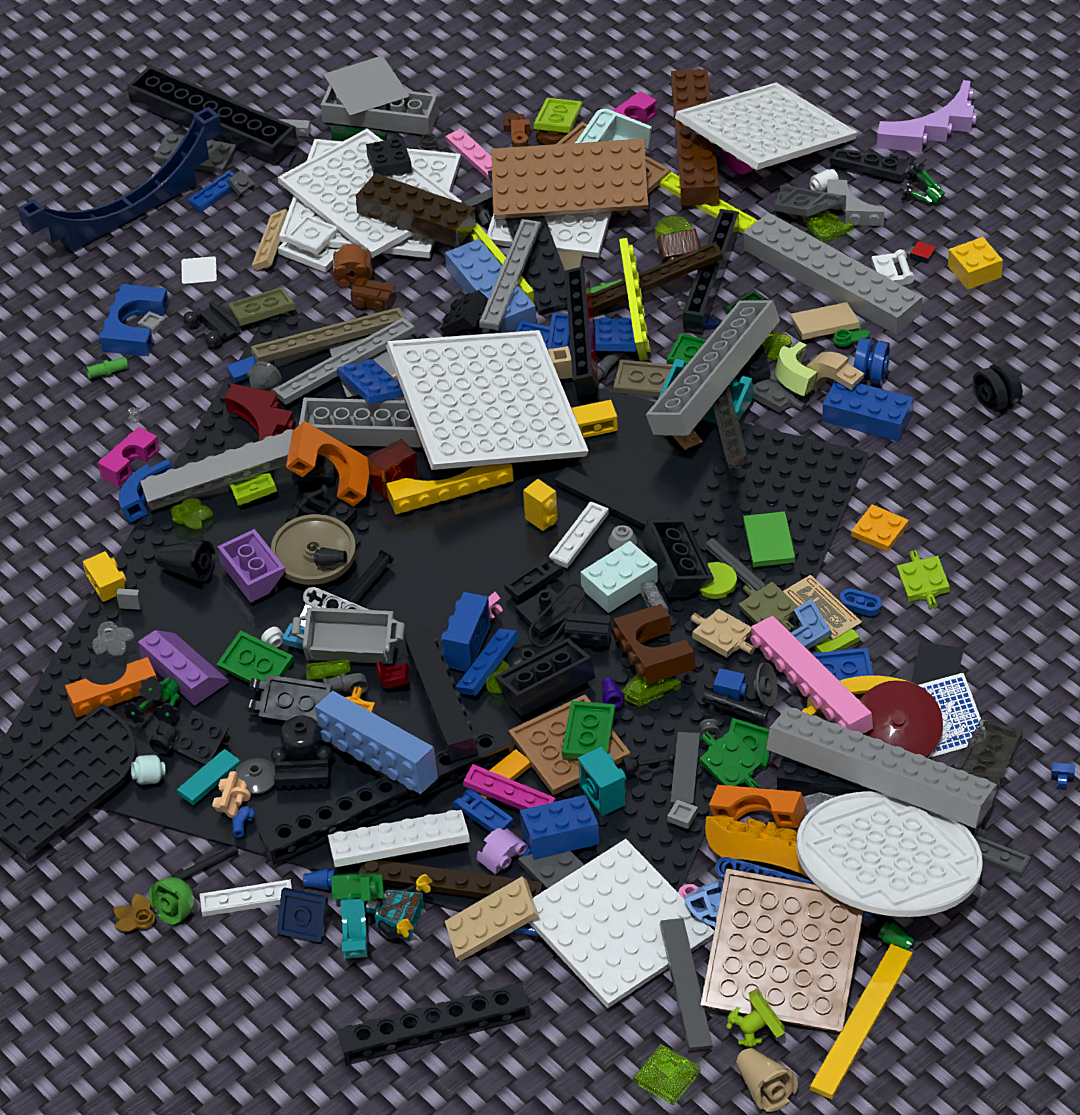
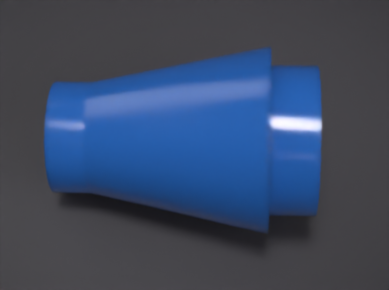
M331 868L304 873L303 885L304 887L331 891V876L338 873Z

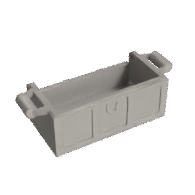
M307 607L306 615L293 618L291 635L303 640V650L307 660L393 664L394 646L396 642L403 641L405 623L396 621L393 611ZM302 620H306L304 634H300Z

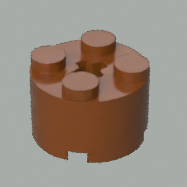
M347 244L341 246L339 251L334 252L333 278L338 282L339 287L347 288L349 285H355L357 278L371 279L372 256L368 249L367 251L361 249L362 246L358 244Z

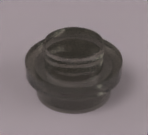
M432 133L424 134L420 139V146L425 150H432L438 146V139Z

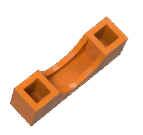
M148 657L127 664L125 674L114 683L98 685L85 678L65 685L69 703L77 718L89 714L101 704L110 707L140 696L141 681L147 680L149 677H154L157 680V677Z
M717 785L709 803L713 816L733 817L734 821H737L748 812L763 810L770 812L774 816L777 826L794 828L799 827L807 808L801 792L731 785Z

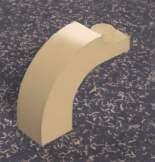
M836 352L820 353L806 365V367L817 371L812 389L814 392L825 384L828 378L852 390L864 377L863 372L848 364V357Z

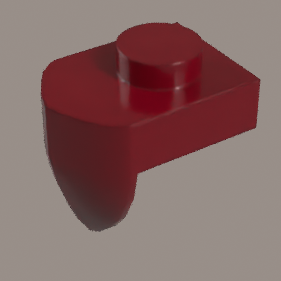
M377 662L376 674L383 688L387 689L408 684L410 669L407 663L385 667L382 662Z

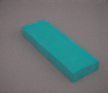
M224 749L177 789L178 795L192 805L196 804L216 787L221 779H225L230 772H233L241 764L240 760Z

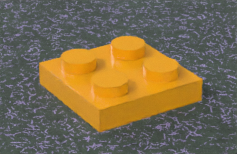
M872 504L851 530V537L888 552L908 527L909 520Z

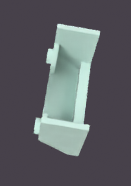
M600 109L575 143L644 139L645 149L648 150L650 148L652 126L609 109Z

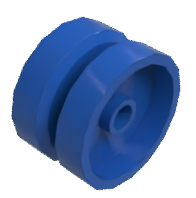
M860 338L853 367L864 373V377L860 381L861 383H864L869 376L872 385L882 386L889 364L890 343L878 341L873 350L872 339Z

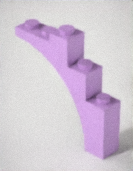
M963 80L955 98L945 107L932 114L907 121H880L877 133V148L922 152L923 145H927V140L947 142L948 134L951 135L952 130L971 132L972 124L976 125L977 113H974V105H971L972 101H969L973 99V89H970L971 81Z

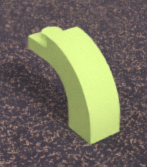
M798 342L794 347L788 348L783 346L781 348L775 374L785 387L805 396L814 387L817 371L801 364L806 344Z

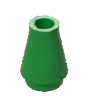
M886 921L878 934L883 943L893 944L907 951L910 950L914 943V939L894 922Z

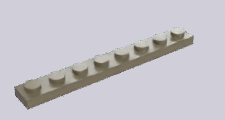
M398 307L251 346V353L257 362H268L376 333L401 318L406 319V317Z

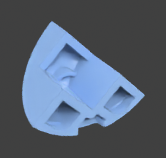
M721 879L701 886L684 896V900L691 912L699 920L714 927L716 926L724 883Z

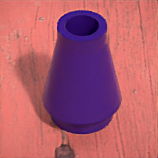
M605 678L602 681L603 703L615 704L616 709L622 705L624 694L613 678Z

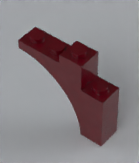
M236 384L231 385L225 396L227 412L236 414L248 421L259 435L258 441L268 436L282 434L289 429H295L296 421L293 420V412L280 409L277 393Z

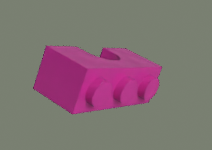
M640 91L613 111L645 124L657 115V100Z
M138 427L106 456L101 458L98 462L100 476L119 487L132 475L130 460L140 459L147 462L160 451L157 436Z

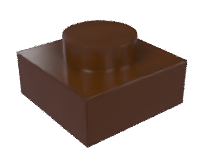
M506 113L503 125L504 131H511V120L524 119V114Z

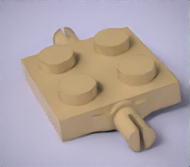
M720 609L708 618H703L696 613L692 615L691 621L699 625L692 633L693 639L725 657L739 649L750 655L754 652L755 646L746 642L752 636L749 625Z

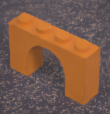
M303 421L292 431L286 464L287 469L304 477L315 467L317 454L328 458L338 470L340 478L338 498L355 506L366 496L371 459L306 421Z

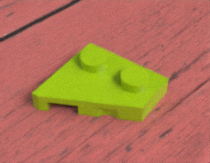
M270 473L259 474L229 484L238 506L277 492Z

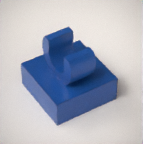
M1053 762L1051 778L1058 779L1057 788L1066 789L1067 780H1074L1075 765Z

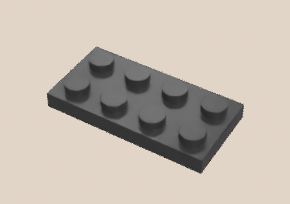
M167 133L154 155V162L165 163L179 146L184 135ZM209 140L207 141L209 159L195 166L194 169L224 174L237 151L236 145Z

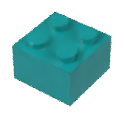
M600 747L578 757L579 786L601 816L625 806V795H627L625 789L626 776L621 768H617L611 754H607Z

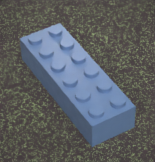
M478 239L445 252L446 270L467 294L480 290L489 299L502 265L481 240ZM518 284L500 329L496 330L498 333L515 332L521 320L536 324L535 305ZM484 306V307H482V308L480 309V311H481L482 314H483V312H484L486 306Z
M334 691L330 692L315 706L316 719L321 727L320 732L325 742L332 743L341 751H346L357 760L367 763L374 770L383 772L390 779L397 780L408 789L414 790L419 794L425 791L438 778L433 746Z

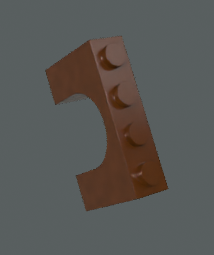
M662 604L613 619L614 628H612V634L614 639L620 642L623 653L626 652L628 654L630 664L635 665L638 676L643 677L647 684L696 669L694 651L686 639L663 647H647L642 645V643L649 639L671 633L670 616Z

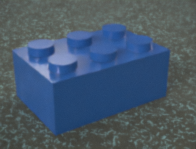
M463 592L461 599L456 601L455 613L449 617L448 629L443 631L441 636V644H444L443 656L449 668L467 672L477 659L491 626L489 598L487 596Z
M586 795L520 810L521 831L533 860L600 844L598 822Z

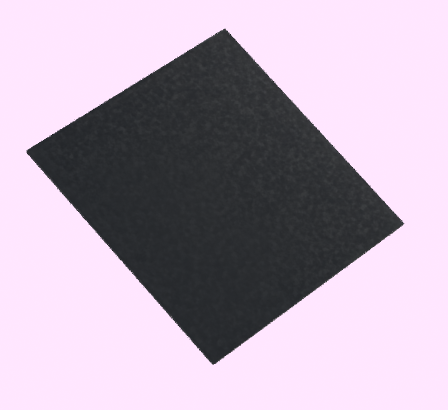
M282 313L265 318L238 361L253 356L251 346L330 325ZM371 334L365 335V336H362V337H359V338H354V339L346 340V341H343V342L352 341V340H356V339H360V338H365V337L370 336ZM330 345L269 361L281 374L282 381L280 385L331 358ZM228 376L173 464V469L183 467L190 462L204 460L208 456L222 454L229 449L243 447L250 442H258L259 435L254 427L242 417L227 412L225 396L231 385L236 384L250 387L249 378L235 383L231 376ZM337 376L286 405L279 399L278 402H280V409L293 412L296 429L299 426L304 398H363L360 395L347 397L340 377ZM559 379L571 408L611 400L617 414L618 431L583 438L588 448L587 456L511 463L513 469L512 482L395 515L388 499L386 483L404 478L422 481L443 480L460 475L474 466L431 470L423 447L347 445L371 459L366 496L355 506L340 499L341 502L357 509V516L347 525L354 535L356 555L352 565L340 577L323 584H300L282 575L269 594L251 603L220 564L217 546L255 529L271 549L274 535L286 524V518L293 509L292 505L296 501H300L301 496L305 492L318 488V485L322 484V482L292 481V471L283 466L262 473H270L277 492L239 506L229 485L152 511L148 505L146 508L148 514L139 519L115 557L118 571H122L127 580L124 583L125 589L139 590L142 604L140 610L119 608L117 596L102 602L97 592L94 591L0 742V781L86 716L83 715L76 718L69 703L65 685L85 678L98 685H107L118 681L125 674L127 664L141 659L138 641L154 630L172 632L178 635L229 681V683L195 706L178 691L177 694L180 697L176 700L173 707L179 710L180 719L178 722H172L169 725L173 726L180 735L191 712L195 710L229 726L227 732L230 735V740L228 743L220 744L214 757L225 749L237 757L240 763L253 758H263L273 763L271 752L277 747H282L280 730L285 722L260 719L259 712H248L247 708H245L246 700L260 701L262 692L252 691L249 683L219 669L217 666L218 661L240 630L261 640L263 633L271 627H278L285 634L290 623L293 624V618L300 617L305 605H307L303 595L306 589L310 587L319 588L343 599L376 560L380 550L388 551L393 556L394 561L384 568L355 604L369 610L393 611L396 621L405 623L404 634L429 627L431 634L437 637L439 644L437 649L441 648L442 652L444 649V644H441L442 633L447 631L449 617L454 615L456 601L461 599L463 592L487 597L496 592L500 597L495 604L500 605L503 611L497 614L494 610H491L495 617L490 621L491 626L478 656L499 628L517 631L519 639L476 696L460 694L461 702L459 703H464L467 713L465 718H470L472 724L471 732L475 731L476 735L500 725L509 737L508 730L583 695H586L593 703H603L602 681L605 678H613L624 694V700L622 705L615 709L612 730L628 748L631 757L635 758L638 762L667 757L669 754L675 755L678 732L700 733L699 724L706 719L718 721L720 735L715 739L717 740L728 733L732 718L754 724L755 721L728 710L721 711L717 706L702 702L705 690L713 691V684L719 668L745 674V683L748 684L746 696H742L740 701L761 708L762 702L758 693L754 690L753 682L756 679L759 665L761 663H769L773 667L774 672L776 673L777 671L775 664L771 660H767L759 648H755L751 655L739 649L725 657L692 638L693 631L699 626L691 621L694 613L703 618H708L720 609L750 627L755 625L739 610V603L747 599L749 595L743 591V587L747 586V584L738 576L735 590L732 593H728L726 597L719 599L706 598L699 590L688 597H667L658 577L657 583L609 613L585 593L582 602L575 610L576 613L611 616V633L608 647L601 646L595 648L590 645H578L591 657L595 678L524 716H521L509 705L495 680V676L508 669L507 657L513 649L522 645H533L528 636L530 626L516 613V606L549 587L559 595L570 583L574 582L581 585V571L614 551L609 546L608 539L613 529L617 526L624 525L630 527L637 537L636 546L649 557L641 540L644 529L609 512L608 516L568 568L560 566L564 571L559 578H553L519 602L505 591L504 584L543 558L549 557L590 503L556 485L554 479L568 467L668 517V519H686L707 564L713 562L722 563L706 549V542L714 538L766 585L773 582L784 591L809 575L815 579L817 578L868 461L869 454L865 451L747 423L737 422L734 427L725 428L720 424L700 420L693 429L702 440V443L684 450L673 435H653L646 414L656 402L599 389L597 393L579 397L573 382ZM337 469L333 483H324L335 499L338 498L337 493L340 480ZM537 479L556 491L558 520L544 531L525 519L523 490ZM322 495L315 498L329 505ZM306 505V506H305L306 508H308V509H310V510H312V511H314V512H316V513H318V514L321 513V511H319V510H317V509H315V508H313V507H311V506H309V505ZM785 511L795 554V562L753 567L743 516ZM206 540L210 541L215 549V554H212V561H215L213 574L209 580H203V582L194 581L159 567L155 561V552L160 546ZM571 586L561 598L573 609L581 597V590L577 586ZM314 593V595L308 596L311 600V603L313 602V600H317L321 602L320 607H322L324 600L319 599L316 593ZM336 600L329 601L327 608H336L338 602ZM662 604L670 616L671 633L649 639L642 643V645L647 647H663L686 639L694 651L696 669L647 684L643 677L638 676L635 665L630 664L628 654L626 652L623 653L620 642L614 639L612 634V628H614L613 619ZM795 615L789 622L796 627L799 618ZM565 626L562 628V630L557 635L552 644H550L548 647L543 648L544 650L565 640ZM558 628L542 638L532 629V639L538 644H547ZM749 637L746 642L753 646ZM404 638L402 642L395 643L393 664L384 665L385 667L407 663L410 669L408 684L387 689L382 687L377 678V663L307 660L303 649L284 644L277 647L293 655L295 659L283 677L323 683L322 678L337 677L342 673L345 676L355 673L364 674L368 683V689L361 694L360 699L375 703L374 714L433 746L435 754L445 750L408 655ZM449 668L450 674L448 676H453L454 690H456V685L466 672ZM155 671L157 682L164 681L165 679ZM356 682L353 686L361 685L363 682ZM336 692L343 697H351L352 695L351 692ZM140 695L108 708L121 717L130 727L136 746V758L143 755H157L160 762L165 764V775H161L160 781L156 784L140 785L136 780H133L130 773L121 787L94 808L230 847L235 844L239 850L267 857L261 847L259 832L288 818L297 816L308 809L324 804L328 800L344 795L348 791L355 790L369 782L386 776V774L379 770H374L367 763L357 760L353 755L346 751H341L338 747L335 749L332 743L324 741V745L329 746L333 751V757L328 762L329 783H327L326 787H323L321 784H318L317 787L309 784L308 788H305L304 785H300L299 788L291 785V788L288 789L283 785L281 789H278L274 785L272 789L265 793L251 794L250 800L242 801L238 811L241 807L248 806L254 809L255 816L252 820H245L244 836L235 837L233 835V818H230L225 812H217L212 806L214 798L222 797L223 794L219 790V784L194 805L178 795L177 789L203 768L205 764L172 749L175 742L171 743L172 747L167 754H159L150 747V739L156 734L159 725L165 723V721H160L156 718V708L164 703H170L171 699L154 700L142 709L144 722L134 723L132 719L125 715L126 709L124 705L130 702H134L138 706L147 699ZM701 738L698 760L709 748ZM512 741V743H513V751L516 749L517 751L520 752V750L517 748V746H516V745L514 744V742ZM666 761L639 766V770L635 774L626 776L625 789L627 795H625V806L604 816H601L581 789L579 783L553 795L532 766L514 780L555 797V802L586 795L598 822L600 844L571 851L584 865L627 839L677 892L684 885L705 837L706 816H713L709 803L717 785H721L698 761L693 806L698 807V813L687 829L667 821V816L672 809L670 801L675 761L672 763ZM621 763L616 765L618 769H622ZM463 779L352 830L455 810L452 802L457 798H461L468 788L463 786ZM491 798L489 802L514 819V824L509 830L526 843L521 831L520 809ZM464 813L463 816L470 842L376 859L515 879L523 876L526 880L535 881L518 864V858L523 855L518 857L512 856L509 866L500 870L497 874H494L477 860V852L483 851L487 844L484 840L491 832ZM329 840L281 861L313 871L331 868L336 870L338 874L359 873L362 864L361 862L335 867ZM383 885L384 891L403 889V887ZM432 891L428 893L422 892L425 903L456 912H461L483 899Z

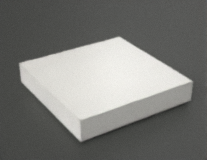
M306 215L285 236V242L318 254L339 231L334 225Z

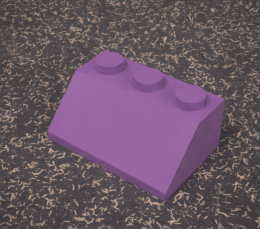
M255 529L217 546L220 564L250 603L269 594L286 571L283 564Z

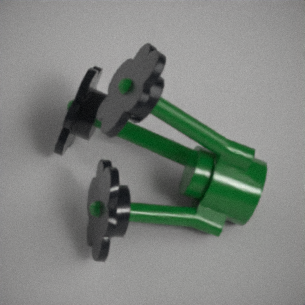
M927 159L921 163H916L908 171L906 179L910 181L904 189L902 201L905 197L913 195L928 204L931 202L937 204L945 195L941 187L924 170L926 166L924 162ZM919 178L929 187L925 192L927 197L912 191L911 180Z
M149 677L147 680L141 681L142 687L139 691L140 695L146 697L147 700L139 706L134 702L124 705L126 709L125 715L129 719H132L134 723H143L142 709L154 700L171 699L170 703H164L156 708V718L160 721H165L166 724L178 722L180 719L179 710L173 706L180 697L177 694L179 686L176 681L169 677L160 683H157L154 677Z

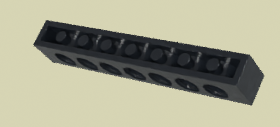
M518 983L509 984L494 990H486L471 996H462L459 999L447 1002H439L424 1008H415L412 1011L400 1014L395 1013L380 1019H371L357 1025H348L337 1029L339 1044L345 1065L347 1066L530 1019V1010L523 985Z

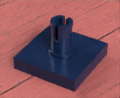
M284 887L281 890L277 934L321 943L324 940L328 896Z

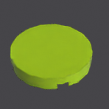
M708 563L714 580L699 589V592L706 598H724L728 593H732L737 586L736 572L725 563Z

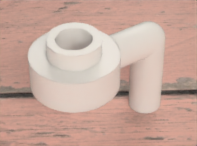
M271 627L263 633L261 640L277 648L282 644L284 634L278 627Z

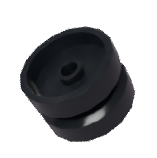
M998 361L990 365L989 368L976 372L973 376L975 394L982 406L989 412H998L1006 406L1020 401L1022 398L1023 389L1018 374L1005 361Z

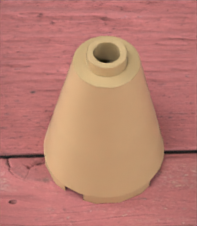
M748 1048L739 1053L736 1065L756 1105L761 1110L765 1109L767 1112L779 1110L787 1105L790 1101L788 1099L792 1092L795 1094L797 1091L798 1080L796 1075L791 1070L753 1048Z

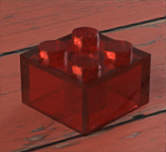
M403 439L391 443L387 447L367 456L370 485L383 499L388 498L386 483L404 478L418 480L416 452Z

